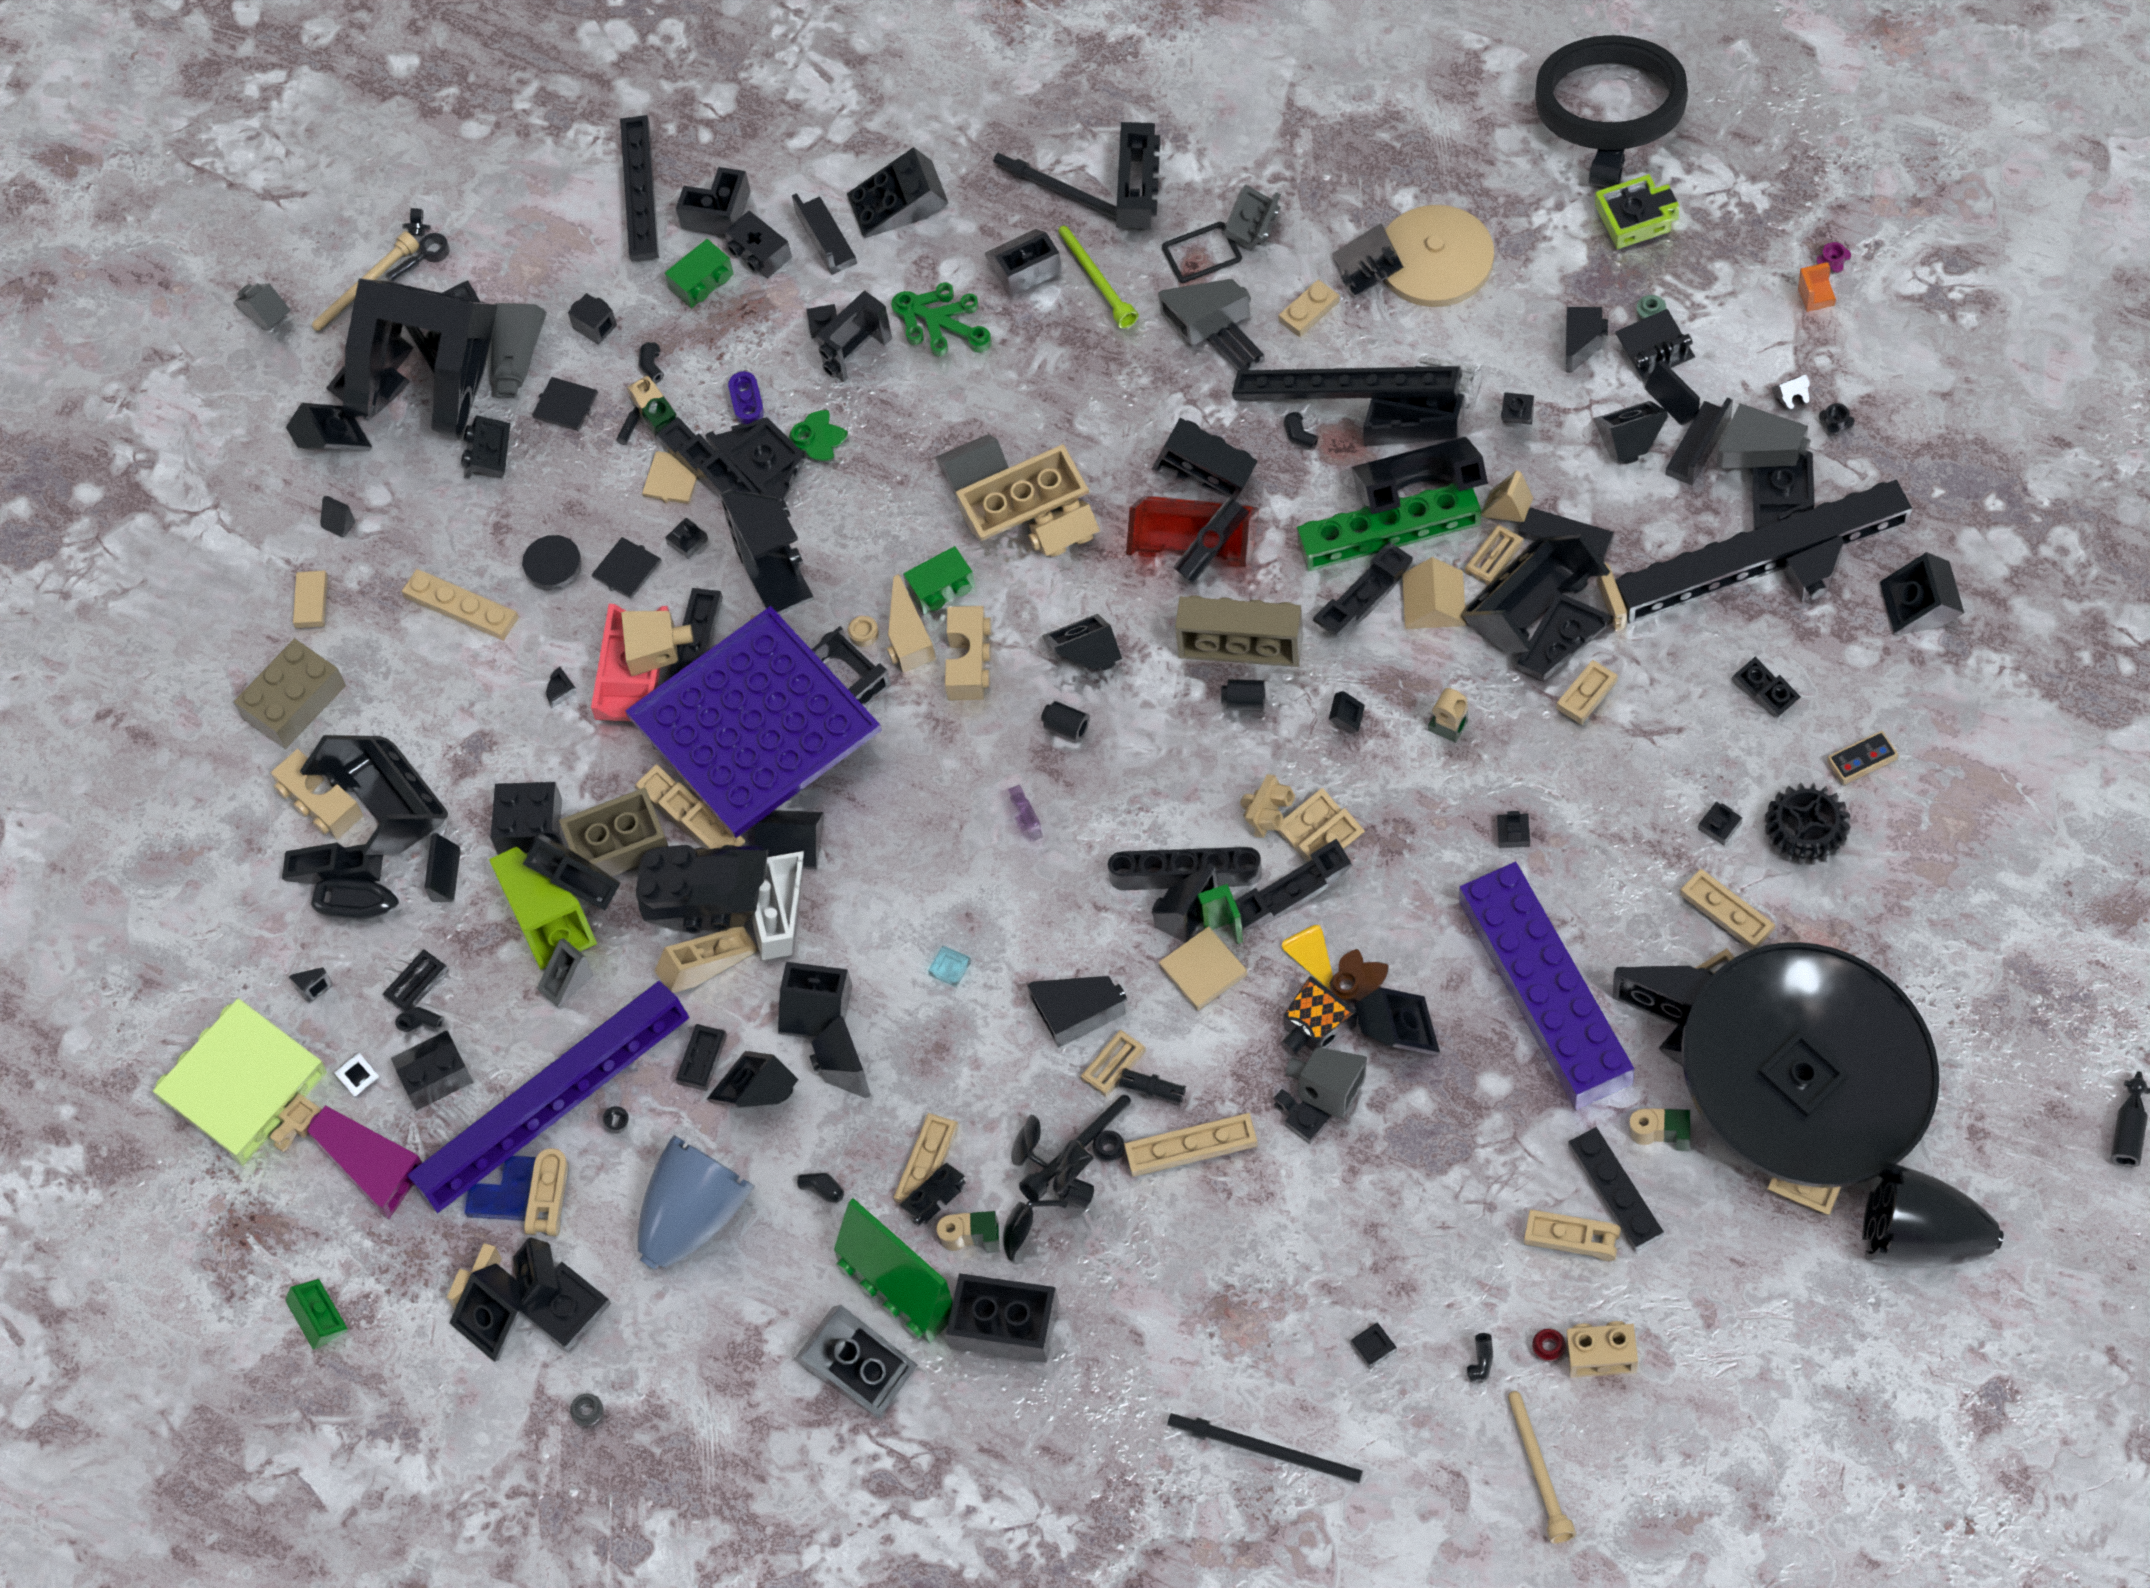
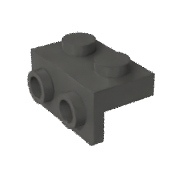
M1245 184L1240 190L1222 235L1249 250H1252L1259 242L1263 244L1271 231L1268 227L1269 222L1273 221L1280 211L1281 206L1277 204L1281 194L1275 192L1269 198Z

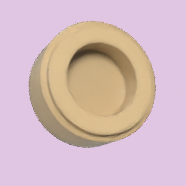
M869 616L856 617L848 626L849 638L856 646L867 647L878 639L879 630L877 623Z

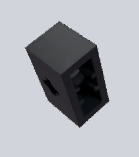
M750 210L724 231L728 251L736 258L741 257L754 273L759 272L767 279L792 258L788 241Z

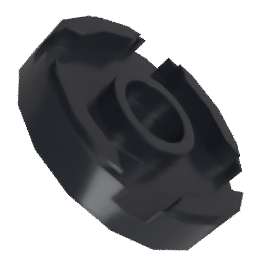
M547 535L537 539L528 546L523 555L522 566L527 580L533 586L543 590H552V588L556 587L564 588L572 583L581 571L582 562L578 547L571 539L561 535Z

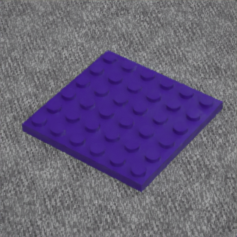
M771 606L625 710L627 717L735 838L739 837L882 731L880 723Z

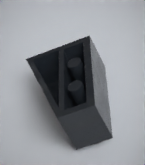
M1458 393L1457 397L1371 398L1363 426L1364 446L1458 438L1464 417V394Z
M1179 418L1152 470L1160 472L1162 468L1178 473L1176 479L1184 482L1187 477L1203 483V489L1237 500L1258 460L1252 458L1247 451L1236 449L1227 444L1220 436L1211 435L1200 429L1196 423Z

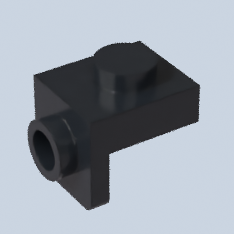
M1504 392L1501 420L1503 422L1532 425L1534 395Z

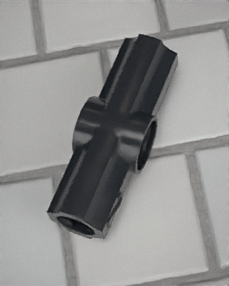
M1228 497L1208 524L1199 531L1197 538L1173 568L1194 584L1216 555L1223 551L1227 541L1250 512L1234 499ZM1208 533L1219 535V543L1213 548L1204 546V537Z

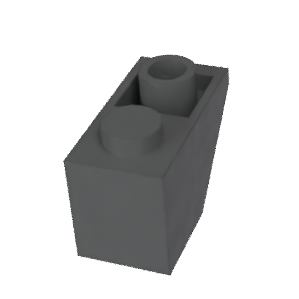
M256 283L253 286L251 284L244 286L237 293L239 298L233 302L240 311L262 329L271 328L291 311L270 283Z

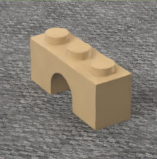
M984 606L947 607V637L950 648H964L968 650V653L961 658L946 659L945 689L948 701L984 700L985 688H990V671L985 670V662L991 661L990 643H986V635H991L992 625L991 617L985 616Z
M296 749L270 772L276 782L273 787L282 798L290 797L294 801L293 806L303 817L307 815L314 819L312 823L323 835L329 833L338 840L363 817L358 803L337 784L327 793L313 794L314 790L324 779L322 775H302L300 770L308 757L299 749Z

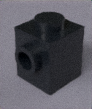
M588 293L580 300L574 302L568 311L573 329L598 345L617 326L613 310L603 299L599 297L595 299Z

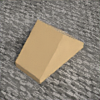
M1518 470L1514 471L1490 490L1481 511V516L1491 519L1524 522L1533 501V496L1521 472Z

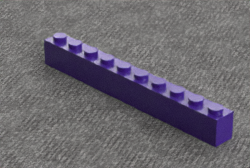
M660 980L407 1174L419 1194L438 1214L687 1021L690 1017L680 1000Z

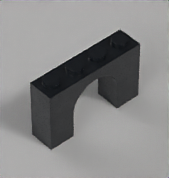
M1466 436L1351 467L1357 495L1372 515L1401 507L1398 491L1417 482L1447 480L1452 482L1458 491L1488 484L1483 456Z

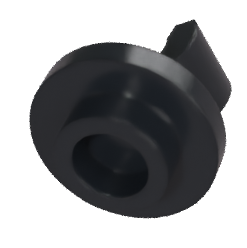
M410 208V223L402 224V229L408 230V233L414 236H424L425 231L431 230V225L423 224L424 210Z

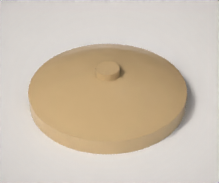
M1447 205L1417 207L1397 217L1385 230L1404 268L1386 278L1384 282L1392 292L1410 303L1427 307H1443L1457 304L1476 294L1491 275L1494 264V245L1491 235L1484 224L1467 211Z

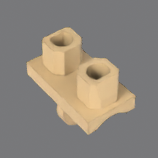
M1267 774L1259 790H1255L1253 795L1245 794L1242 796L1240 805L1245 809L1243 816L1254 828V835L1256 837L1264 838L1268 830L1279 831L1283 823V815L1278 809L1280 806H1291L1295 799V794L1290 786L1280 784L1275 775Z

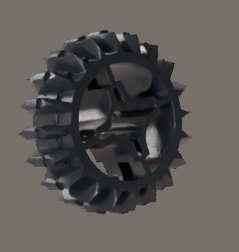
M1801 782L1796 791L1788 786L1785 794L1778 792L1775 796V801L1769 803L1768 811L1765 813V833L1770 835V845H1777L1776 851L1778 854L1787 852L1786 858L1788 862L1794 856L1799 858L1801 865L1805 862V859H1810L1812 864L1815 865L1818 857L1827 862L1830 858V853L1837 856L1840 852V846H1844L1847 843V836L1850 834V814L1845 812V802H1838L1839 796L1837 793L1828 795L1827 786L1822 788L1821 791L1816 790L1814 782L1811 784L1810 789H1805ZM1820 811L1829 818L1832 825L1828 824L1827 820L1820 816ZM1783 822L1787 823L1788 827L1794 830L1795 836L1786 830Z

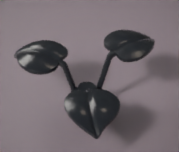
M1033 1114L1029 1115L1025 1125L1021 1128L1014 1141L1011 1159L1014 1165L1022 1166L1028 1157L1031 1161L1045 1168L1048 1163L1036 1157L1033 1152L1041 1134L1039 1119ZM1070 1140L1058 1158L1053 1190L1055 1195L1059 1196V1200L1028 1201L1026 1205L1023 1202H1019L1011 1211L1003 1232L1004 1250L1010 1261L1015 1262V1254L1031 1229L1033 1223L1032 1209L1034 1207L1059 1206L1066 1208L1069 1203L1085 1209L1090 1204L1094 1194L1093 1184L1079 1180L1076 1177L1094 1158L1079 1141Z

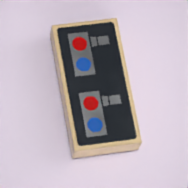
M1880 731L1828 756L1827 762L1844 786L1898 760V753L1884 732Z

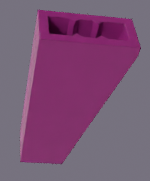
M325 1105L322 1111L312 1118L307 1130L309 1135L322 1152L385 1218L390 1219L413 1186L407 1174L422 1164L421 1159L417 1154Z

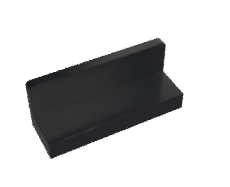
M797 193L793 194L792 200L796 215L831 275L857 264L856 256L821 197L819 196L803 203Z
M1727 397L1722 407L1707 401L1703 402L1667 465L1665 475L1691 486L1694 485L1731 419L1733 399Z

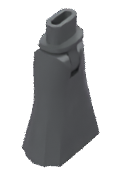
M495 303L497 310L491 336L492 382L495 385L494 395L497 397L515 398L518 388L522 387L528 374L533 351L547 312L536 304Z

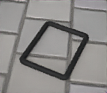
M1220 221L1162 244V249L1179 282L1186 283L1239 263L1242 260V255L1235 241L1227 238L1236 258L1183 277L1168 249L1169 246L1219 227L1223 231L1226 225L1224 222Z

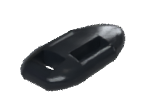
M328 878L318 882L315 885L311 900L312 908L320 914L329 917L360 920L387 914L399 904L396 895L385 886L371 880L352 878ZM326 891L332 892L329 903L324 902Z

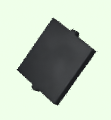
M551 377L544 392L539 394L540 400L532 413V417L579 431L586 416L591 414L590 408L598 391Z
M621 537L591 575L595 580L608 586L610 591L615 590L632 599L662 560L660 557L645 550L644 545L638 546Z

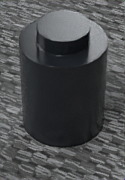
M1228 679L1227 685H1222L1221 703L1227 704V710L1264 711L1265 680Z
M1054 701L1051 705L1047 704L1041 715V721L1044 722V729L1078 743L1082 740L1088 729L1090 715Z

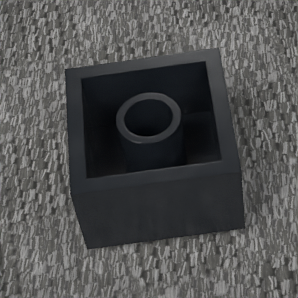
M556 782L495 784L490 838L498 855L514 847H518L526 854L538 832L553 831L560 836L559 820L561 819L562 797Z

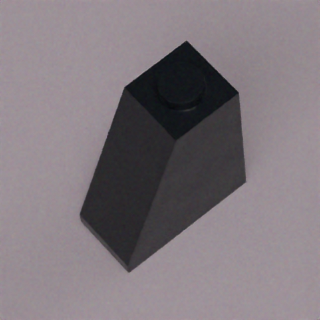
M1110 976L1033 981L1027 984L1030 999L1058 1048L1126 1014L1124 1002L1127 1001L1126 994L1120 984L1114 985Z

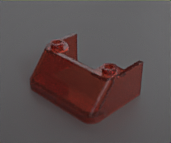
M1158 496L1141 497L1129 508L1126 555L1132 556L1136 551H1138V556L1156 557V553L1163 550L1186 552L1197 538L1199 531L1208 524L1223 503ZM1242 505L1249 511L1248 515L1227 541L1223 551L1216 555L1222 556V559L1227 560V565L1246 567L1251 562L1259 519L1258 507ZM1208 533L1204 537V546L1213 548L1218 545L1219 535Z

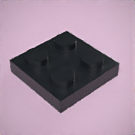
M561 1262L555 1268L558 1289L526 1306L521 1305L522 1310L520 1314L568 1352L609 1307L611 1302L605 1295L565 1263Z

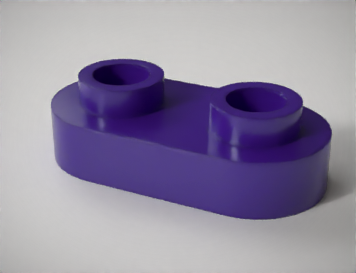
M746 371L735 373L729 379L728 387L737 421L741 424H750L754 420L762 419L764 408L756 377Z

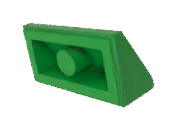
M319 1279L290 1287L286 1303L313 1350L324 1346L347 1332V1326Z

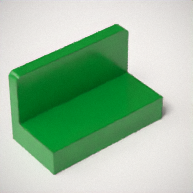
M1228 884L1199 893L1198 901L1203 928L1205 929L1209 926L1211 930L1229 924L1237 944L1243 943L1241 916Z

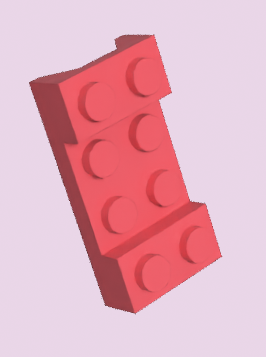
M616 604L608 605L591 710L595 720L632 722L627 717L625 710L657 688L660 668L631 676L626 662L621 612L626 610ZM661 606L656 611L669 612L668 606Z

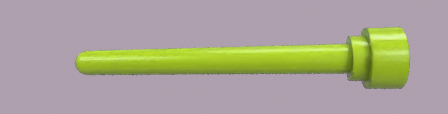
M1065 225L1060 226L1058 229L1059 235L1112 306L1113 319L1122 329L1132 326L1138 320V312L1131 304L1122 302L1070 229Z

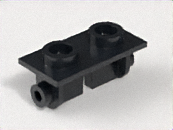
M946 1162L922 1185L910 1193L899 1206L912 1215L910 1218L918 1227L922 1223L926 1225L941 1210L937 1204L939 1200L947 1205L964 1190L963 1186L966 1182L963 1178L965 1176Z

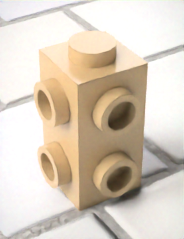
M1075 499L1061 505L1062 509L1054 513L1048 511L1035 517V521L1028 524L1031 530L1028 538L1035 551L1039 550L1046 556L1054 557L1064 553L1067 550L1066 547L1071 544H1083L1093 539V534L1099 532L1100 529L1088 503Z

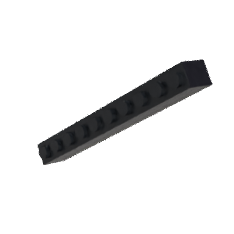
M1897 479L1888 483L1881 482L1871 489L1860 493L1852 492L1843 499L1832 503L1824 502L1815 509L1806 512H1796L1787 519L1778 522H1768L1756 530L1737 533L1725 541L1709 543L1704 548L1694 552H1683L1676 558L1666 562H1655L1648 568L1635 573L1627 572L1618 579H1615L1627 610V621L1630 624L1785 569L1787 558L1840 535L1844 540V548L1910 524L1912 506Z

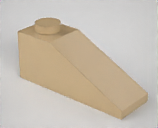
M898 574L893 576L888 629L891 646L886 649L892 664L898 663L902 673H905L936 660L933 644Z
M744 926L735 927L727 931L664 947L655 972L661 982L672 993L696 987L755 954L758 947Z

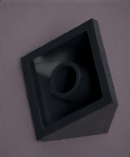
M774 810L755 824V844H765V849H768V857L804 851L803 869L817 870L824 812Z

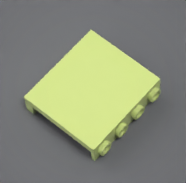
M237 998L233 1004L227 1005L222 1010L219 1019L212 1027L206 1028L200 1034L198 1042L191 1050L185 1051L179 1057L177 1065L169 1074H164L157 1081L153 1093L162 1105L166 1103L227 1150L233 1160L244 1166L282 1124L278 1115L299 1093L306 1097L327 1074V1071L320 1059Z

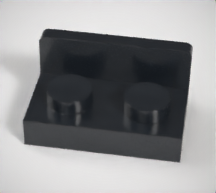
M476 415L472 425L466 426L463 441L468 444L467 450L464 449L460 464L461 467H465L464 478L470 479L473 472L499 478L503 477L506 467L510 423Z

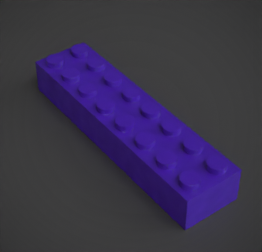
M1515 861L1459 886L1460 906L1575 1111L1633 1085L1635 1068L1517 862Z

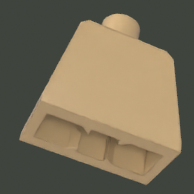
M668 611L621 612L626 662L631 676L676 663L678 661L677 645L694 643L691 625L675 627L671 613Z

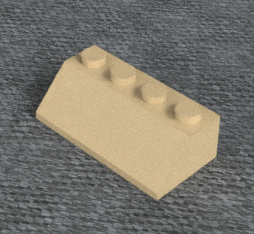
M1062 444L956 491L959 511L971 533L980 541H983L1089 493V489L1066 447Z

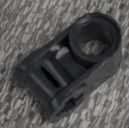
M1597 149L1595 159H1593L1590 168L1588 183L1607 188L1620 184L1625 162V149Z

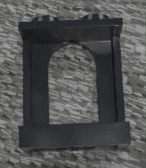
M841 626L833 632L825 634L820 643L811 649L823 663L829 659H841L862 677L848 690L864 707L891 686L888 670L881 663L875 666L845 638Z

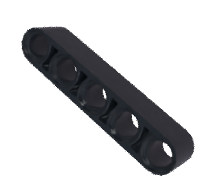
M1252 847L1121 851L1111 855L1107 864L1110 882L1118 890L1169 889L1208 864L1222 866L1221 869L1216 870L1218 887L1228 884L1229 887L1251 886L1258 883L1262 877L1261 857L1259 852ZM1245 864L1254 865V867L1250 869L1241 868V866ZM1183 866L1191 867L1188 871L1179 870ZM1153 867L1160 868L1157 872L1148 871V869ZM1122 868L1129 870L1128 872L1123 874L1117 873V871Z

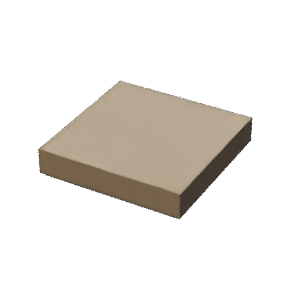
M1209 926L1159 961V967L1197 1011L1248 975L1246 968Z

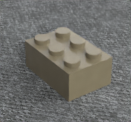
M294 638L234 700V704L244 721L286 750L346 687V684L337 667Z
M646 787L559 820L569 849L611 877L640 866L641 858L650 849L668 846Z

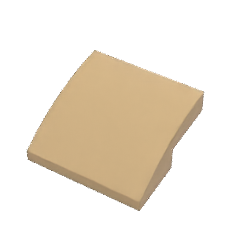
M1321 788L1285 817L1277 832L1304 860L1309 862L1312 860L1310 854L1336 838L1344 850L1361 836L1365 830L1346 808L1341 809L1329 794Z

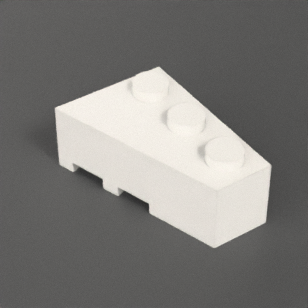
M804 851L767 857L764 883L759 888L757 911L751 916L761 961L792 955Z

